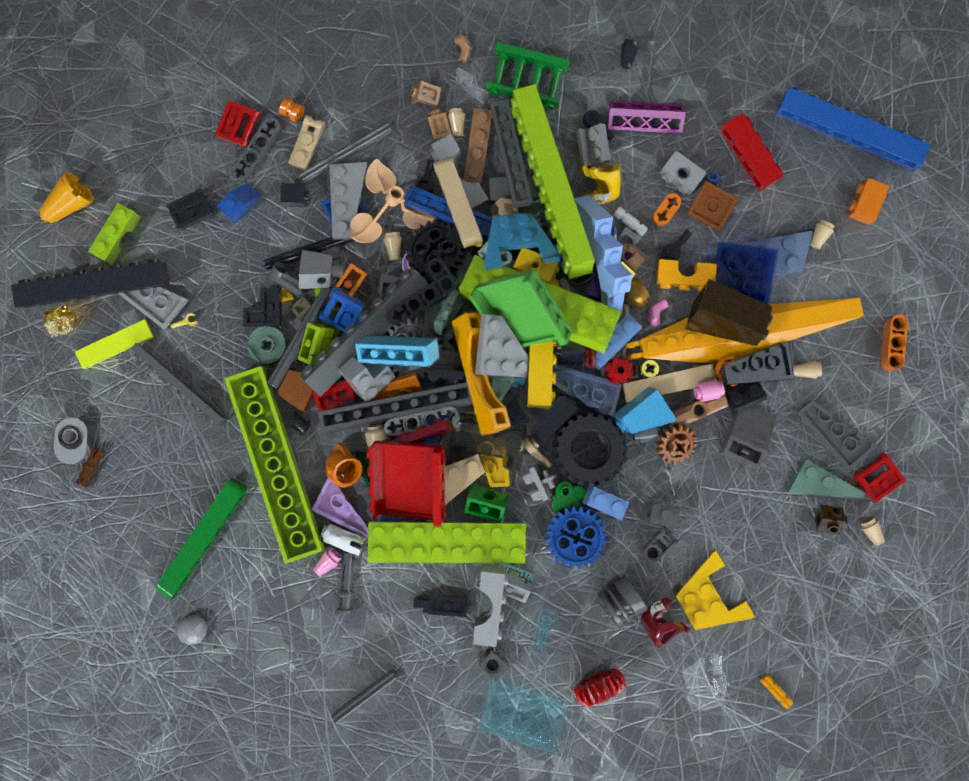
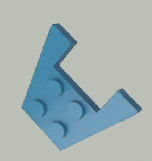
M531 212L493 216L484 270L502 268L500 251L538 247L542 264L559 262L560 254Z

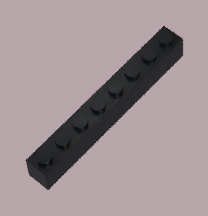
M159 259L147 260L146 264L131 262L128 263L129 266L127 267L112 265L108 270H104L101 267L91 269L92 272L85 273V270L74 271L73 275L67 276V273L55 274V278L51 279L48 276L37 277V281L32 282L30 279L18 280V284L11 285L15 308H28L169 286L166 262H160Z

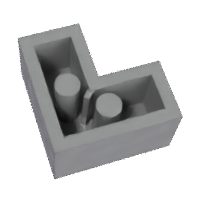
M354 357L338 369L353 391L365 402H369L395 378L387 364L365 363L362 365Z

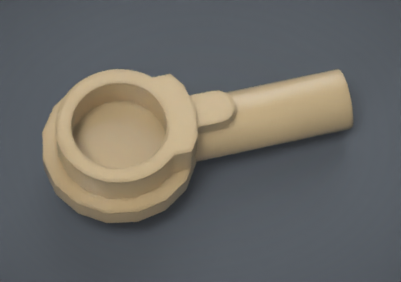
M527 436L523 442L524 447L536 459L538 458L546 469H549L553 464L539 450V442L534 437L530 438Z

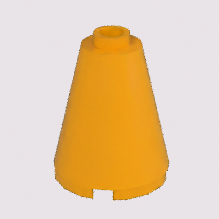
M65 172L39 208V216L47 223H55L90 205L94 200L91 191L85 184L81 186L78 183L80 180L72 173Z

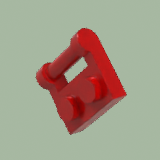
M228 100L215 136L246 148L256 120L260 118L261 113ZM245 114L249 115L250 117L242 137L238 138L237 134Z
M884 452L878 456L879 458L861 472L857 471L852 475L873 503H877L906 481L889 456ZM883 464L887 467L886 470L871 481L867 482L865 480L868 475Z

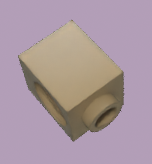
M500 198L490 206L491 218L493 216L518 214V208H513L512 199Z

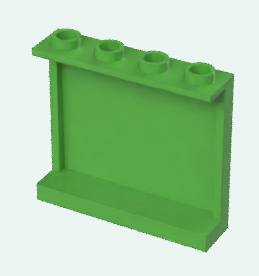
M536 269L477 284L469 296L481 315L503 316L522 347L557 340L560 346L566 345L573 333V330Z

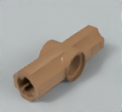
M723 395L719 399L705 402L698 401L672 413L677 420L671 424L674 427L677 423H680L682 426L684 424L687 425L728 407L727 399ZM696 405H699L702 408V414L700 416L694 413V407Z

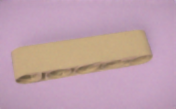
M452 157L434 162L433 166L464 249L483 242Z
M713 364L625 383L622 384L625 401L629 403L647 387L655 388L661 395L696 388L697 383L715 380L716 375Z

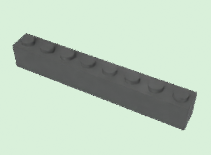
M413 268L403 271L400 278L395 283L390 284L386 292L382 296L377 297L369 309L362 311L358 319L354 323L349 324L345 328L344 333L331 342L327 350L320 352L316 360L303 369L300 377L319 396L325 393L342 376L338 369L352 357L358 360L355 344L366 336H383L393 326V324L387 321V311L427 285L426 280ZM414 300L409 301V309L416 303ZM404 310L396 313L394 312V316L392 318L399 320L398 316L406 312Z
M466 382L318 412L321 431L328 434L383 423L391 418L445 407L459 408L473 405L468 383Z

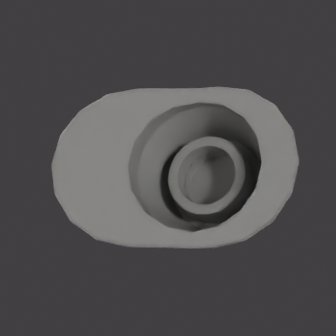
M72 417L60 421L56 426L54 453L62 463L76 464L83 459L86 453L87 427L81 420Z

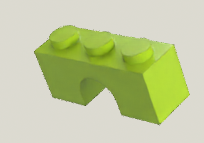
M117 203L88 252L113 265L122 250L119 248L121 238L125 233L133 232L141 216L122 204Z

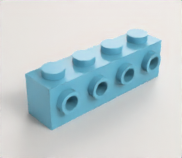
M366 336L355 344L359 363L430 366L439 358L437 338Z

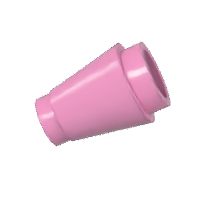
M330 548L324 552L313 570L317 575L322 576L339 565L342 557L335 549Z

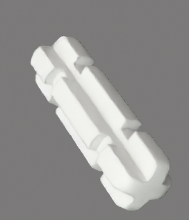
M622 207L617 208L614 212V216L617 219H621V222L630 229H635L638 235L643 236L648 230L643 223L640 224V221L631 214L625 213Z

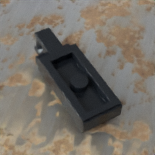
M429 594L424 595V599L414 598L413 607L423 608V613H428V615L466 617L468 597Z

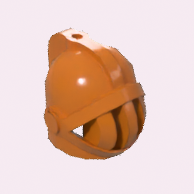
M336 443L333 452L327 457L325 470L327 477L335 486L346 488L356 483L361 477L362 465L344 443Z

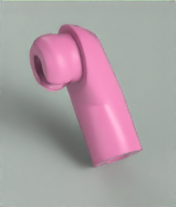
M665 299L649 308L648 321L652 326L660 324V312L669 307Z

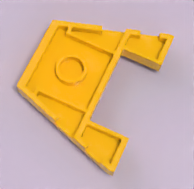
M716 550L710 553L705 562L698 567V570L675 594L676 599L695 630L755 617L746 601L727 610L708 576L725 566Z

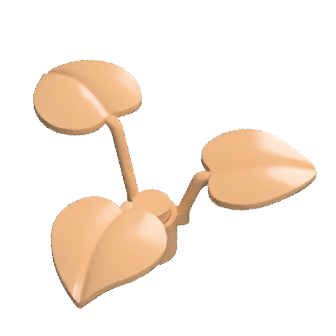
M375 159L366 172L365 184L373 193L382 191L383 194H387L385 197L386 203L374 219L367 213L356 214L351 220L350 231L352 239L357 242L371 243L377 240L382 233V227L376 221L388 206L395 207L399 203L402 211L405 212L403 214V221L411 229L421 230L420 224L427 227V221L433 224L437 218L409 206H404L405 200L402 199L404 191L401 187L395 186L396 177L394 173L378 159Z

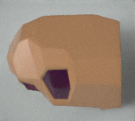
M623 243L621 244L623 246L621 261L635 273L647 256L633 244Z

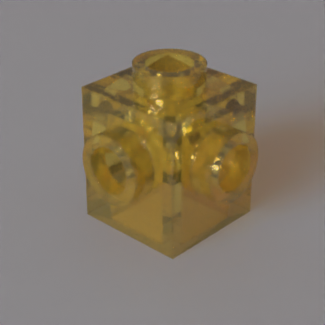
M67 305L54 307L50 311L44 312L43 324L52 338L74 331L77 319L74 312L70 311Z

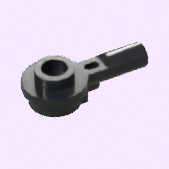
M593 110L586 112L583 116V124L586 128H591L602 122L600 114ZM606 128L607 139L611 141L615 136Z
M431 159L427 160L424 176L416 183L417 188L429 193L434 191L431 175L435 161Z
M686 229L674 244L670 243L664 246L662 249L664 260L677 261L681 256L680 248L692 235L691 231Z

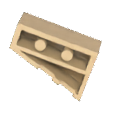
M478 454L445 467V505L485 473Z

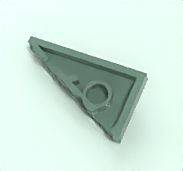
M463 272L460 273L456 280L455 288L447 298L443 299L440 306L441 310L433 321L434 332L442 336L460 296L459 287L466 275Z
M808 460L803 461L787 490L788 493L846 497H864L865 495L861 490Z

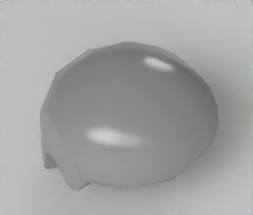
M185 616L178 623L176 633L179 640L183 643L194 645L200 643L205 638L207 625L200 616Z

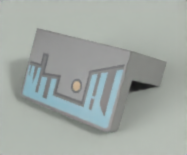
M499 563L498 566L506 567L505 574H509L508 586H504L503 592H507L506 596L525 603L531 592L535 574L508 563Z

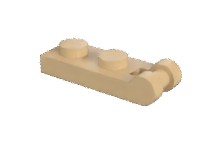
M309 115L305 116L303 126L288 161L289 165L302 170L309 167L324 129L325 121L320 119L317 121ZM310 126L315 128L314 133L309 131Z

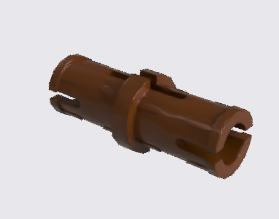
M92 448L86 463L84 462L82 465L83 469L75 483L88 487L94 472L98 470L97 466L105 453L104 451Z

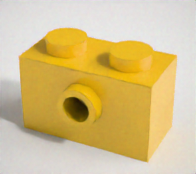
M525 248L521 249L513 270L525 272L536 269L542 281L551 283L558 262L542 264L540 254Z

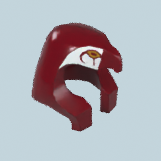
M667 597L651 604L647 608L648 610L641 616L643 628L657 648L666 645L677 634L683 631L689 633L691 630L683 622L667 623L663 619V614L667 613L669 604L673 603Z

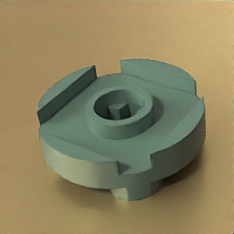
M259 327L249 336L248 352L259 363L265 365L274 364L282 358L287 349L285 336L274 327ZM264 341L272 342L270 350L262 348L264 347Z

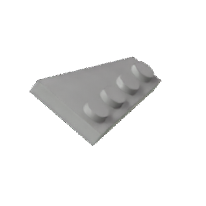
M367 162L330 164L333 240L352 239L350 223L357 214L360 205L365 174L368 168Z
M161 287L118 293L164 330L167 329L189 301Z

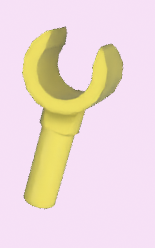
M188 314L184 320L171 324V328L187 324L195 326L197 321L189 322V318L195 317V314Z

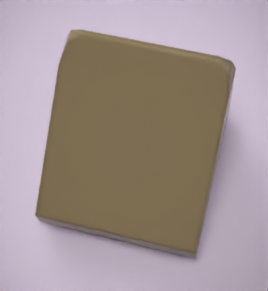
M302 296L290 307V310L303 322L312 304Z

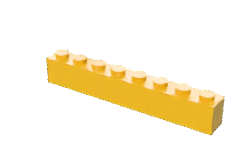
M557 267L550 283L559 287V280L556 279V273H559V267ZM557 340L529 346L527 408L550 409L551 403H555V392L552 391V384L556 383V373L552 371L553 365H556L557 354H553V346L557 347Z

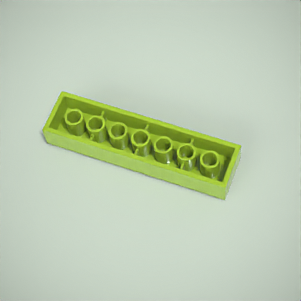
M474 255L459 287L460 297L471 301L469 296L477 284L521 272L503 265L502 268L484 270L485 258ZM544 282L573 330L569 340L605 354L619 321L621 311Z
M368 521V562L525 563L526 524L523 522H443L441 526H433V522Z

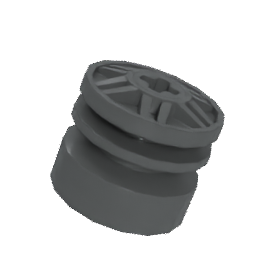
M625 575L614 582L616 592H613L608 587L605 588L609 595L607 598L601 591L597 593L603 610L619 628L624 626L620 617L623 616L627 623L631 622L627 614L629 611L638 617L648 610Z

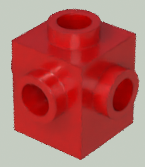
M619 356L618 358H613L612 361H608L604 371L607 372L605 377L609 378V382L620 386V383L624 384L627 380H631L634 370H631L633 365L629 363V359ZM618 367H622L624 369V372L622 374L617 372Z

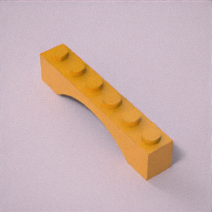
M479 312L464 313L451 322L481 435L497 433L511 427L506 407L494 394L487 375L475 374L481 314Z

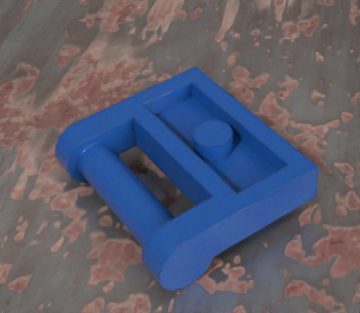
M333 287L330 293L331 297L325 309L320 312L319 319L344 332L349 324L357 320L365 303L344 293L341 288ZM340 301L343 304L336 317L331 315V312L336 302Z

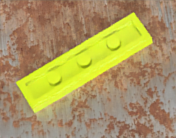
M144 319L79 349L75 353L82 369H87L130 349L135 343L141 344L154 338L147 320Z

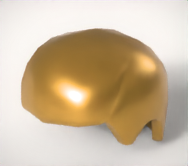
M633 278L630 291L625 292L624 299L630 306L642 308L648 303L646 299L649 297V293L639 279Z

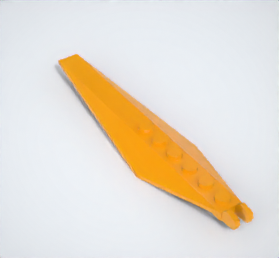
M860 298L767 304L772 306L771 315L773 318L767 327L769 330L765 341L761 340L757 346L687 330L685 327L688 318L639 341L627 343L626 348L631 349L638 346L641 348V353L630 354L628 358L629 360L643 358L717 364L719 359L727 355L739 358L863 317Z

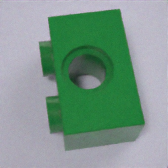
M472 484L464 513L502 523L509 494Z

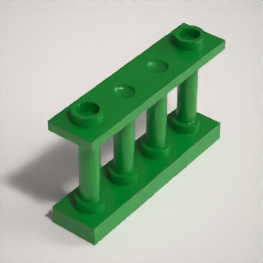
M496 42L495 57L499 60L493 83L486 81V92L492 96L502 95L513 98V90L519 88L524 65L528 64L535 67L531 85L536 84L537 89L542 70H552L553 76L548 96L540 94L539 96L544 108L549 110L558 109L560 99L555 98L560 75L563 73L567 74L570 60ZM508 60L516 61L517 63L511 87L500 85L505 63Z

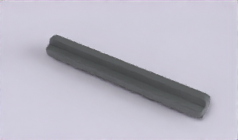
M391 670L333 713L331 715L335 724L340 723L398 679L395 671Z

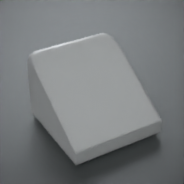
M626 226L618 236L617 241L620 244L629 243L636 246L642 236Z

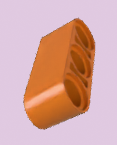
M894 315L887 318L884 322L881 366L886 371L900 369L905 363L908 320L904 315ZM894 320H896V321L898 322V324H899V327H898V328L894 327V325H893V321H894ZM892 339H895V340H896V342H897V346H896V347H894V346L892 345V343H891ZM891 357L895 360V366L890 364Z

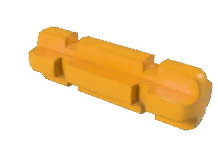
M766 674L761 678V683L780 701L783 707L788 709L793 705V700L770 675Z

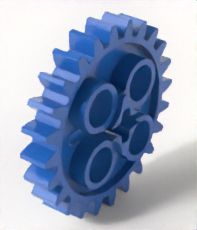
M572 505L571 511L564 507L563 514L557 511L558 518L551 517L554 523H547L551 529L545 531V534L549 535V537L545 538L544 541L550 542L546 548L547 550L553 549L550 556L557 555L556 562L562 559V566L569 563V567L572 569L574 564H576L577 568L580 569L581 563L588 567L589 560L595 563V556L601 558L598 552L605 551L601 545L607 544L603 537L608 536V534L602 532L606 526L599 525L602 519H595L597 513L593 512L589 515L590 509L587 508L583 512L582 506H579L578 511H576ZM569 520L576 521V526L573 529L566 527ZM587 528H593V534L590 537L584 536V531ZM560 530H566L573 535L578 533L582 539L590 541L592 544L588 545L578 539L574 541L571 536L561 533ZM561 538H567L568 543L566 546L561 547L558 545ZM578 546H585L583 554L579 555L576 553Z

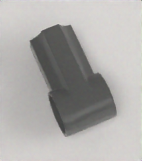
M281 262L274 263L267 277V282L273 287H283L300 297L304 289H299V277L292 274L287 265Z

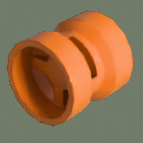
M286 97L279 107V114L288 116L291 121L297 123L301 119L305 107L300 103H294L293 99Z

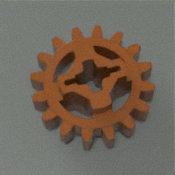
M677 423L675 427L670 424L668 430L663 428V435L658 434L660 440L655 442L659 446L656 448V451L661 459L665 460L668 464L672 462L676 465L678 460L684 463L685 457L690 459L689 454L695 453L693 447L698 445L694 442L697 440V437L694 435L695 432L686 424L682 426L680 423Z

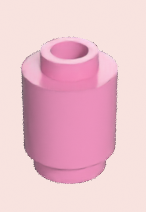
M716 379L697 383L696 388H694L695 398L699 399L700 402L719 399L720 396L725 394L722 381H717Z

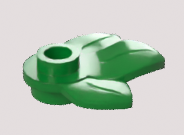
M568 481L558 483L555 488L556 495L552 500L554 512L556 514L557 511L562 512L564 507L571 511L572 505L578 511L579 506H581L580 502L583 501L587 491L582 486H573ZM568 488V492L563 494V489Z

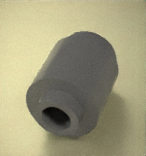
M658 426L633 433V440L640 444L657 441L658 434H661V429Z

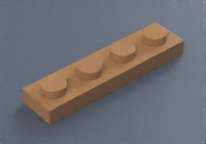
M474 108L463 179L469 183L479 182L481 186L492 120L491 110Z

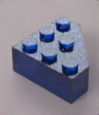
M726 241L718 242L715 262L724 271L733 286L740 293L770 306L779 248Z

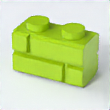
M307 322L298 360L311 365L320 352L330 347L335 329L324 324Z

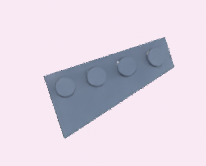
M553 365L552 372L556 373V383L552 384V388L567 396H571L574 400L594 411L604 414L605 417L613 419L622 383L619 386L605 378Z

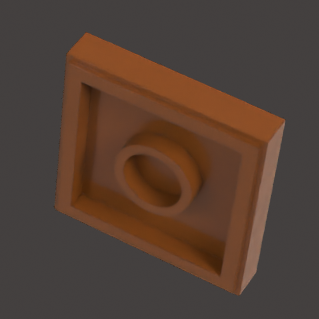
M705 181L686 215L720 232L739 198Z

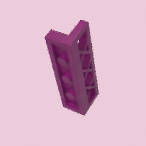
M609 101L608 130L683 133L686 114L684 105ZM613 115L622 116L624 121L620 124H612ZM634 117H640L643 122L639 125H633L630 120ZM653 118H659L662 121L658 126H652L649 123ZM672 119H680L679 127H670L668 122Z

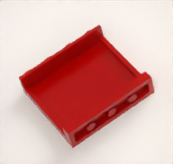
M375 440L367 449V459H370L368 477H370L371 482L368 487V494L371 495L369 512L372 513V520H375L378 515L428 519L433 520V526H441L445 519V447L442 445Z

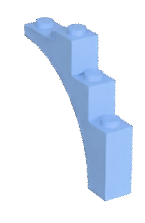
M590 195L574 198L595 259L601 289V304L617 309L622 314L625 292L630 291L632 274L620 263L623 246L611 235L613 217Z

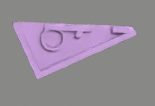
M328 478L312 511L368 539V526L341 489L335 486Z

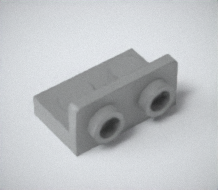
M600 123L588 129L579 128L576 130L581 165H587V167L592 168L611 161L605 124Z

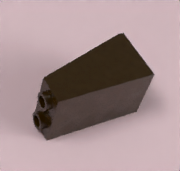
M708 279L693 301L685 329L757 346L761 340L765 341L769 334L767 327L773 318L771 315L772 306Z

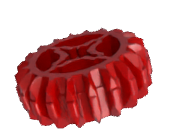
M608 669L591 675L576 684L573 689L574 695L580 706L597 705L598 703L610 700L612 697H616L617 694L624 691L627 686L626 680L620 669Z

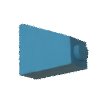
M647 387L613 415L617 420L616 425L619 426L621 431H627L631 434L677 420L659 391L651 387Z

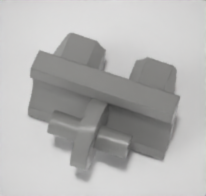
M540 465L530 468V471L523 475V479L527 485L535 481L537 489L530 492L533 501L542 499L545 501L552 497L551 489L555 487L553 480L557 478L556 474L550 476L548 469L542 472Z

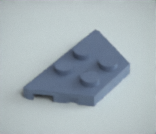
M807 231L742 243L739 247L750 258L749 261L753 266L757 267L758 272L764 279L803 271L813 232Z

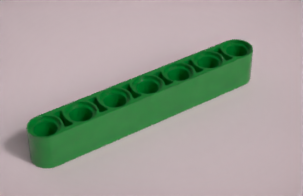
M233 478L228 480L157 583L155 590L170 600L178 594L245 496L248 488Z

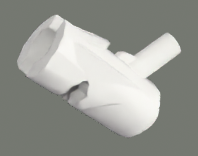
M329 524L328 527L324 526L320 537H323V542L358 556L362 549L351 546L350 542L354 541L363 544L366 540L365 537L333 524Z

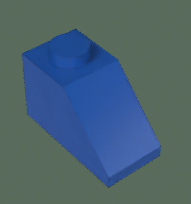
M246 183L229 192L217 207L236 224L261 196Z

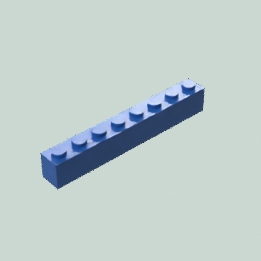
M789 87L786 90L776 114L913 170L923 165L930 144L921 138H913L904 131L891 129L887 124L876 123L871 118L859 116L850 109H842L837 107L835 103L825 102L815 95L802 93L798 88Z

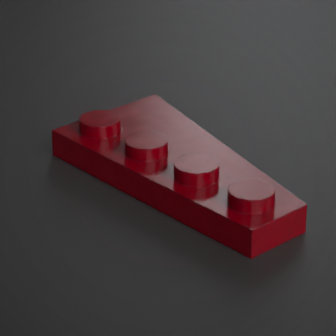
M444 418L433 421L434 425L428 427L427 425L419 426L415 432H404L398 435L399 438L394 440L393 438H388L383 441L421 444L427 441V436L435 438L453 430L454 426L452 421H446Z

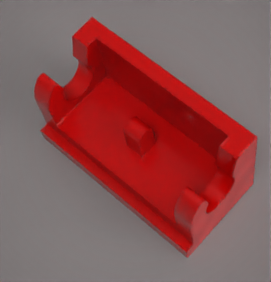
M347 381L332 385L321 396L312 391L320 412L357 401L355 392Z

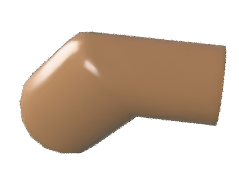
M464 34L456 35L454 42L461 48L458 60L467 63L472 48L471 44Z

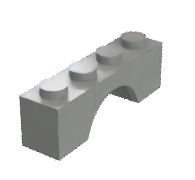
M452 134L431 144L432 151L430 154L435 162L452 157L455 165L457 159L461 156L460 148ZM460 178L471 210L475 211L488 204V197L479 182L469 183Z
M482 564L479 590L489 596L493 605L488 613L477 617L475 620L474 645L496 647L497 640H501L502 628H499V622H503L504 610H501V605L506 603L507 592H503L504 586H508L509 574H505V566Z

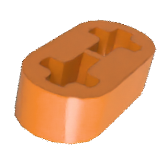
M671 193L665 197L652 217L653 223L656 226L664 227L669 223L681 205L679 195ZM672 199H675L676 205H672V207L668 209V200L671 201ZM665 211L667 213L664 217L666 221H658L659 217L657 214L660 216Z

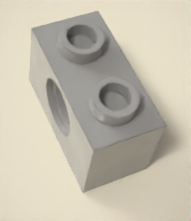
M676 150L662 168L660 174L668 183L672 182L678 186L677 189L681 193L691 195L706 175V172ZM678 171H683L686 174V178L679 177Z

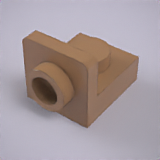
M424 81L418 82L411 88V103L421 102L437 107L441 87Z
M440 108L429 111L430 114L426 115L433 139L452 134L446 112L444 110L441 111Z

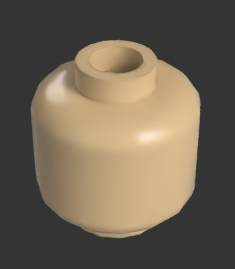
M383 423L369 425L364 433L368 447L375 440L383 441L391 438L385 432Z

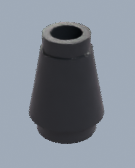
M625 39L624 43L621 44V68L631 69L640 48L638 41Z

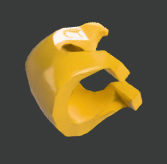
M607 164L597 168H587V165L580 167L584 176L594 180L597 191H593L590 196L599 205L612 202L620 196L621 170L619 164Z

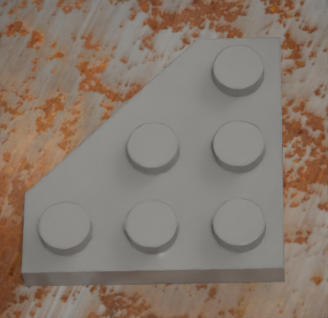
M482 314L475 374L527 377L529 357L503 316Z

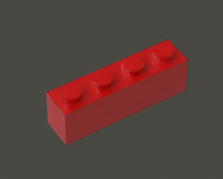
M741 113L723 124L720 129L721 133L759 193L783 177L781 167L775 164L771 151L763 145L762 137L753 129L749 117Z

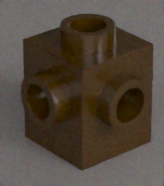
M820 504L815 515L817 532L840 535L843 528L847 526L848 519L845 516L844 508Z

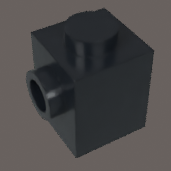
M281 183L280 202L284 207H306V203L310 201V191L307 190L304 184Z

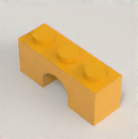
M659 259L656 263L655 285H659L661 289L679 287V290L689 291L690 288H695L700 292L708 279L716 282L717 264L698 262L694 266L693 275L686 277L678 270L679 261Z

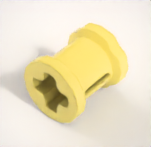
M653 360L645 361L640 365L639 373L643 378L654 377L658 374L659 366ZM647 366H652L651 372L646 373L645 369H647Z

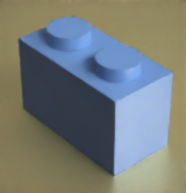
M593 486L588 487L582 501L583 504L620 520L623 519L629 505L628 501Z

